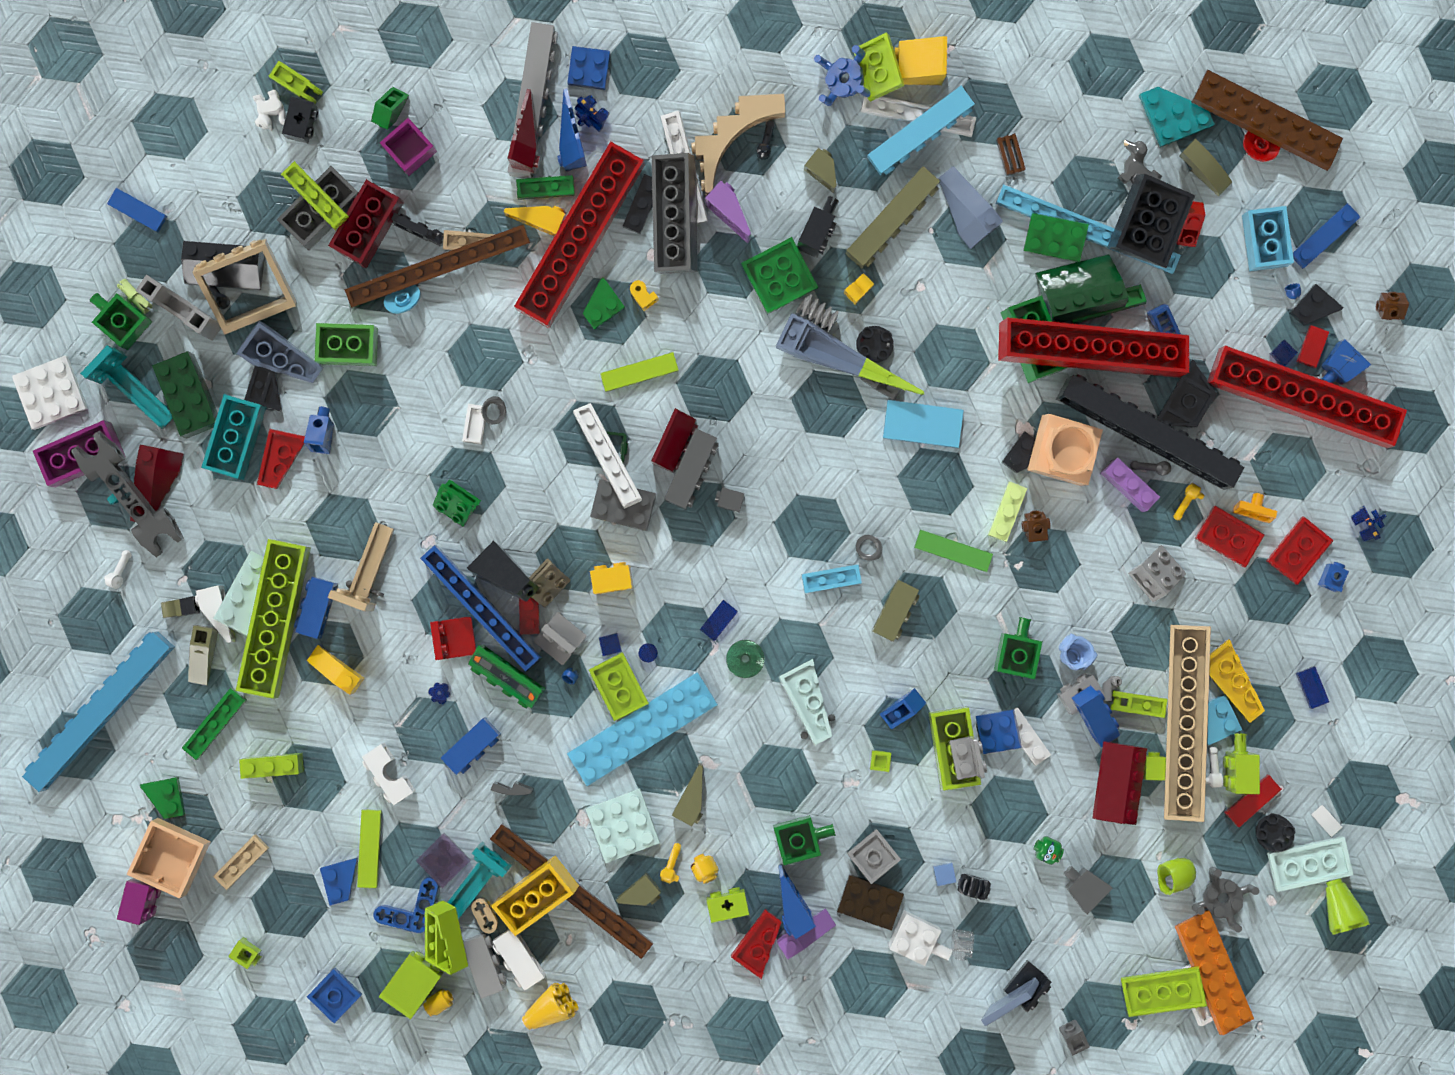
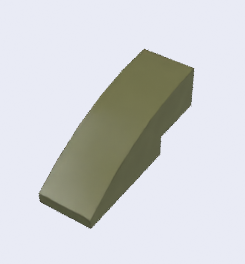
M1196 138L1179 155L1192 168L1191 171L1217 196H1220L1232 183L1222 166Z

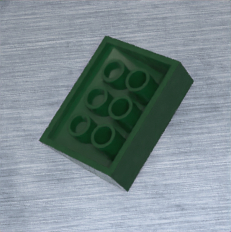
M1109 254L1035 273L1041 295L1052 322L1063 323L1126 306L1129 298L1123 279Z

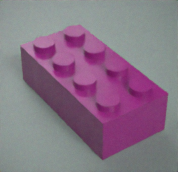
M102 420L33 450L46 485L56 488L84 476L71 450L79 446L87 454L97 455L99 447L93 435L98 431H101L122 451L124 457H126L112 423Z

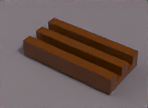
M1016 133L997 138L996 141L1006 176L1025 171L1026 168ZM1010 140H1012V142H1013V146H1014V149H1015L1016 157H1017L1018 164H1019V167H1020V168H1017V164H1016V161H1015V157H1014V154H1013V150H1012V147H1011ZM1002 142H1006L1013 170H1010Z

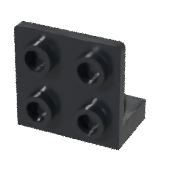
M1026 960L1003 989L1009 994L1033 978H1036L1039 986L1031 999L1021 1004V1007L1026 1012L1033 1010L1038 1005V999L1042 994L1045 995L1050 990V984L1052 983L1041 970L1028 960Z

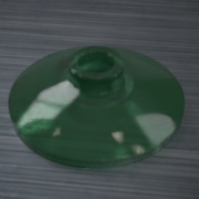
M751 640L735 642L729 648L726 655V663L729 670L740 678H751L757 675L763 668L765 661L763 650L757 643ZM743 655H747L749 657L748 662L742 661Z

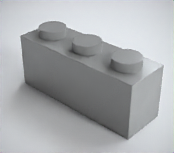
M484 932L463 940L467 961L481 999L503 991L507 981L504 973H500L498 968L500 962L497 954H493L491 937H487Z

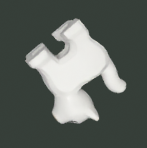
M276 90L268 91L270 98L265 101L261 94L253 96L259 114L255 124L264 130L269 129L272 131L270 116L279 115V122L282 125L285 122L284 106Z

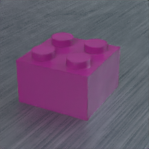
M409 118L380 142L385 151L408 176L437 152L431 142Z
M135 878L126 881L117 920L136 925L150 920L156 914L157 906H155L156 899L160 897L162 890Z

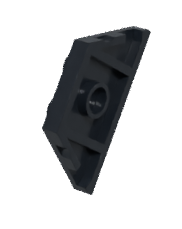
M1193 359L1189 362V373L1180 377L1156 418L1158 421H1167L1172 426L1198 427L1217 393L1210 386L1207 378L1202 374Z

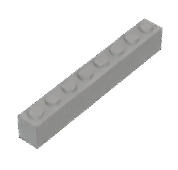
M531 22L513 134L517 135L516 123L519 118L523 117L521 115V106L526 90L531 89L538 144L539 137L543 135L541 121L546 116L544 102L549 97L547 83L552 78L550 64L551 62L554 63L555 60L553 45L557 44L558 32L555 31L554 25ZM538 144V155L540 153V144ZM509 163L507 172L509 176L532 178L533 174L537 172V167H535V172L533 173L512 168Z

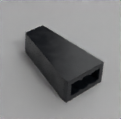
M494 540L467 567L478 578L526 602L540 588Z

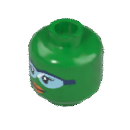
M1044 836L1041 840L1038 839L1033 848L1036 851V858L1049 865H1053L1056 862L1059 863L1064 853L1062 844L1048 836Z

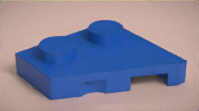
M357 857L320 868L329 906L350 899L355 867L358 862Z

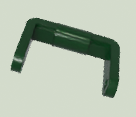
M606 431L608 435L623 436L620 454L621 461L624 463L625 455L628 454L629 443H627V435L625 433Z

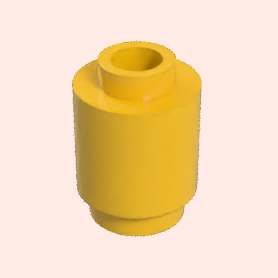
M441 989L427 998L423 1006L429 1016H437L453 1005L452 1000L454 998L449 990Z

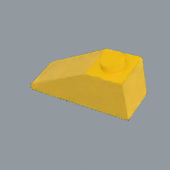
M549 206L504 209L505 216L554 237L566 218V214L563 213L564 210L557 206H553V208Z
M317 645L307 659V662L349 695L354 694L365 679L319 645Z

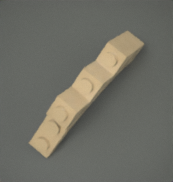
M784 94L739 96L738 102H735V114L739 115L717 116V122L713 123V131L717 135L695 136V142L691 143L692 154H696V160H704L700 161V172H704L705 180H701V191H705L706 196L713 190L717 167L733 141L757 124L772 119L785 118Z

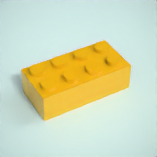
M555 855L499 896L491 907L514 936H516L573 895L579 884Z

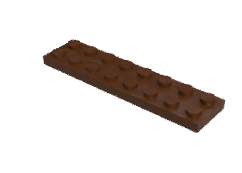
M1208 69L1191 101L1326 171L1331 168L1343 140L1342 137Z

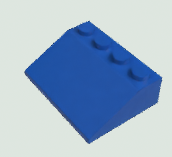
M781 864L778 866L783 909V927L789 936L793 935L797 939L815 928L816 925L811 910Z

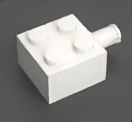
M905 910L903 911L888 943L890 950L923 966L926 965L932 953L946 961L949 960L952 954V949L937 943L941 933V929L938 926Z

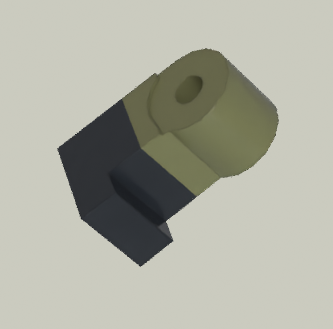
M195 596L161 603L163 618L200 613V607L196 605Z

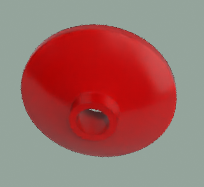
M1249 131L1243 139L1246 153L1254 160L1268 162L1273 160L1280 152L1281 147Z

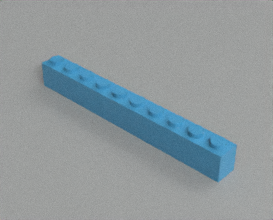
M149 632L142 639L143 643L129 653V659L117 666V672L113 676L110 675L103 682L104 686L101 690H96L90 697L91 701L87 705L81 706L77 711L78 715L64 725V731L61 734H56L51 740L52 744L38 754L39 758L36 762L30 763L25 768L26 773L22 777L38 792L46 791L175 648L161 633Z

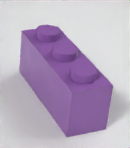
M1119 458L1113 459L1100 473L1141 512L1148 511L1160 498Z

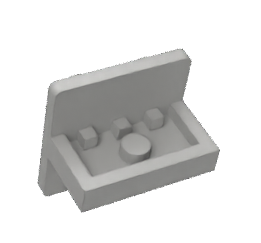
M557 612L548 624L543 626L534 643L561 665H564L586 638V634Z

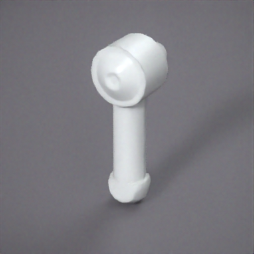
M124 550L121 553L122 556L114 573H109L104 577L107 586L118 589L123 584L121 574L129 558L132 556L129 550Z
M1216 747L1209 748L1211 773L1206 778V784H1209L1212 788L1222 787L1224 782L1222 774L1219 773L1218 749Z

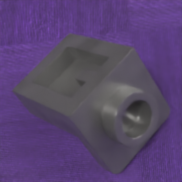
M1076 1020L1059 1027L1072 1056L1090 1048L1084 1032Z

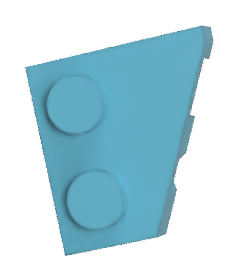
M1221 695L1208 702L1207 745H1211L1242 730L1226 695Z

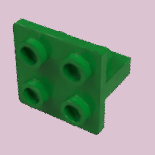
M449 479L446 484L442 483L439 487L433 507L438 512L451 518L453 522L464 527L469 516L479 506L481 500Z

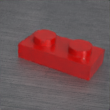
M532 597L527 602L519 598L520 635L540 633L539 603Z

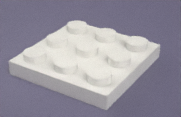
M66 355L12 376L31 429L33 430L88 410L69 357Z

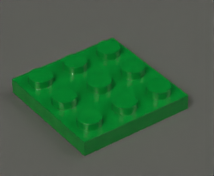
M792 237L741 263L767 315L818 289V285Z

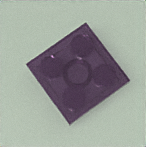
M445 833L416 860L442 888L471 861Z

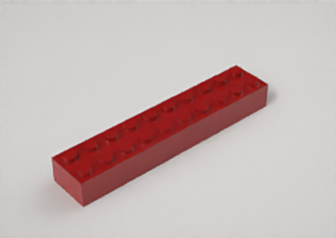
M610 141L515 303L514 307L517 311L550 329L645 166L643 159Z
M1007 317L999 323L998 361L1179 378L1189 373V335Z
M1226 345L1218 349L1208 378V383L1212 387L1384 448L1396 445L1407 413L1406 409Z

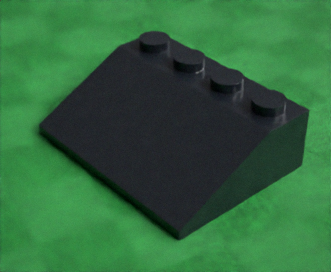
M1137 174L1111 236L1108 248L1167 268L1195 195L1150 175Z

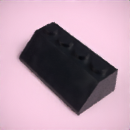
M183 241L181 263L184 284L199 285L193 275V270L196 267L195 265L200 264L201 261L206 260V262L214 260L213 258L218 254L224 253L226 255L238 246L243 248L246 246ZM263 251L204 274L203 277L208 286L261 290L265 256Z

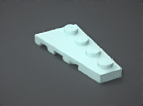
M253 551L249 552L213 617L214 620L247 636L264 559V557Z
M813 659L779 676L778 678L814 746L832 737Z

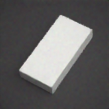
M468 404L463 442L482 445L485 420L482 417L481 405Z

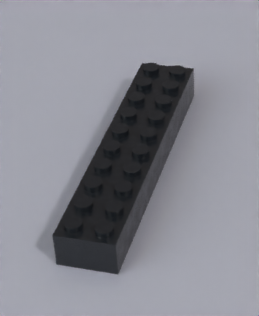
M1072 375L1066 379L1056 400L1222 490L1235 487L1245 468L1240 465L1241 462L1239 460L1223 456L1224 453L1216 448L1210 449L1206 447L1204 441L1200 439L1194 440L1189 437L1187 432L1171 428L1172 424L1167 421H1158L1155 419L1154 414L1148 411L1142 412L1138 410L1137 405L1120 400L1121 397L1115 393L1109 394L1103 391L1104 388L1102 386L1086 382L1087 379L1082 375Z

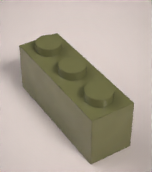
M896 580L871 631L892 642L895 639L898 640L903 631L901 629L903 622L907 623L911 615L909 611L911 605H916L920 597L917 594L919 590L900 580Z

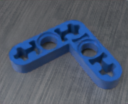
M427 877L422 881L414 912L381 905L373 913L374 920L380 924L415 933L424 932L425 926L418 928V924L415 923L420 920L421 914H425V910L420 907L421 900H428L430 906L435 904L439 889L438 880L434 877ZM429 881L435 886L429 893V895H433V898L426 895L422 896V893H427L428 887L425 884H428ZM383 909L385 910V914L391 915L392 911L395 912L392 917V922L389 921L391 917L385 916L383 919H381V915L378 914V912H381ZM398 914L406 916L407 921L405 924L397 922L396 917ZM425 916L423 917V920H422V923H423V924H425Z

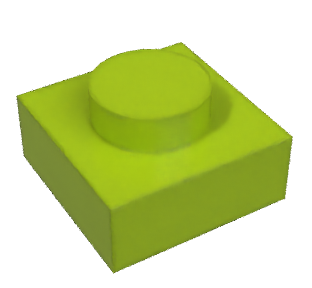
M872 750L870 770L889 772L891 752Z

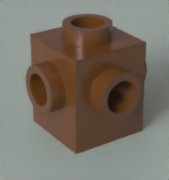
M1381 293L1379 300L1376 301V311L1381 319H1405L1409 307L1405 293Z
M1036 510L1024 514V521L1021 524L1022 531L1025 532L1028 542L1048 540V529L1051 528L1050 519L1046 518L1044 512Z

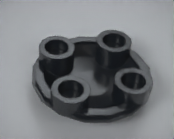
M880 326L865 327L859 333L856 340L858 353L874 363L885 361L891 355L894 348L892 333Z
M1275 813L1264 816L1255 828L1258 843L1270 852L1287 850L1295 838V828L1285 817Z

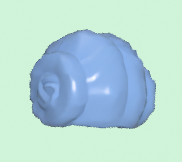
M1072 633L1066 636L1059 645L1061 662L1072 670H1086L1094 663L1098 656L1093 645L1082 636H1075Z

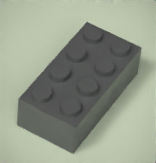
M332 166L315 181L345 213L348 212L358 191ZM302 196L277 219L307 250H310L332 228Z
M695 429L664 498L665 502L687 510L688 507L692 508L696 499L693 496L695 490H700L704 481L701 478L703 472L707 473L710 468V456H715L718 450L719 443H717V437Z

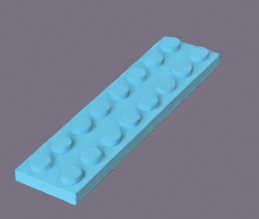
M697 672L656 697L649 704L637 709L571 750L567 755L586 786L718 704Z

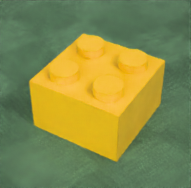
M626 562L614 563L612 568H607V565L594 566V570L590 571L593 594L634 588L631 566L626 565Z

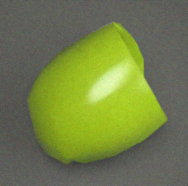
M1176 858L1160 864L1157 868L1160 891L1166 895H1171L1192 886L1196 879V868L1193 862L1186 858ZM1170 875L1173 880V889H1170L1166 884L1165 878Z

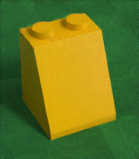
M947 36L899 41L898 47L894 48L904 85L942 86L947 73Z

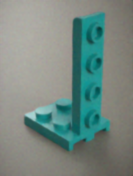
M106 345L80 374L85 379L102 384L108 378L158 427L164 429L173 420L169 408L121 364L128 356L123 351Z
M483 841L471 853L474 855L473 859L477 862L476 866L447 902L456 907L458 920L492 875L503 878L512 867L511 863H507L496 851L493 852Z

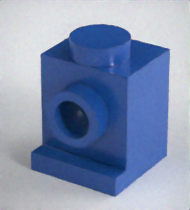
M1338 562L1326 564L1318 585L1333 592H1342V587L1349 571L1344 569L1345 565ZM1335 573L1339 574L1337 579L1334 578Z

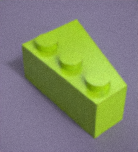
M440 901L425 908V961L452 975L468 967L456 907L445 901Z

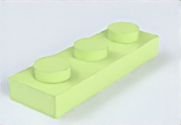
M1010 481L1008 482L988 533L989 536L1007 542L1027 488Z

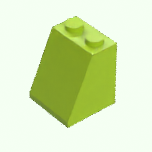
M412 951L382 991L379 998L411 1020L444 972L425 961V956L422 953Z

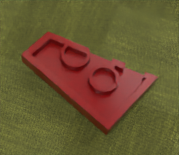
M765 909L730 955L731 958L761 980L766 963H768L772 945L776 940L781 920Z

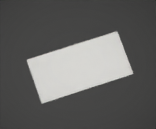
M1323 805L1311 814L1331 837L1343 828Z

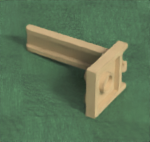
M375 522L350 590L337 588V591L330 590L328 598L362 611H374L376 604L370 602V590L373 587L394 532L393 528Z

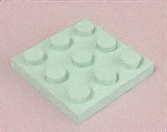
M640 788L586 808L605 863L660 843Z

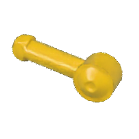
M1194 483L1186 487V496L1173 515L1175 520H1181L1192 499L1204 498L1205 495L1201 492V487Z
M674 843L667 866L660 873V881L669 884L673 881L678 882L680 876L676 875L673 869L681 849V844Z

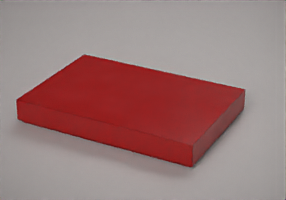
M1213 506L1195 539L1246 568L1265 534L1219 507Z
M1302 516L1266 561L1295 585H1298L1334 540L1306 517Z

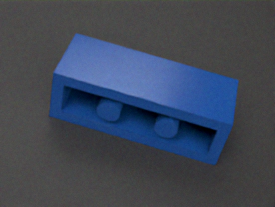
M311 577V580L307 581L305 587L307 594L300 604L302 611L300 617H297L295 621V633L322 639L333 599L328 598L330 590H336L338 583L317 577Z
M1090 685L1072 697L1088 731L1101 748L1103 747V742H1111L1120 736L1117 729L1119 724L1114 717L1110 716L1112 711L1107 704H1104L1105 697L1100 690L1096 691Z
M484 717L450 748L441 759L456 775L460 772L464 774L471 768L470 762L474 759L478 761L485 754L483 750L486 747L490 746L492 748L499 741L497 737L501 733Z

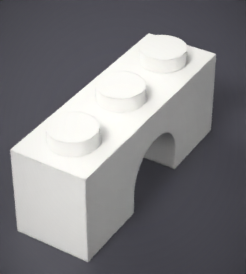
M385 743L380 744L362 756L364 767L367 771L371 770L374 775L373 780L378 787H382L385 792L383 795L388 803L392 802L394 806L416 791L406 775L399 779H391L387 775L386 767L395 758Z

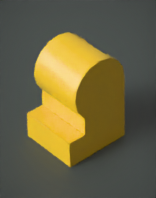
M863 273L844 290V294L856 305L874 286V283Z
M636 280L631 284L630 292L643 311H646L659 301L654 291L650 294L647 292V287L643 281Z

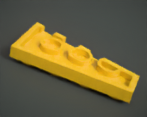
M1227 639L1210 653L1209 676L1243 717L1251 723L1265 710L1249 681L1247 673L1244 671L1230 639Z

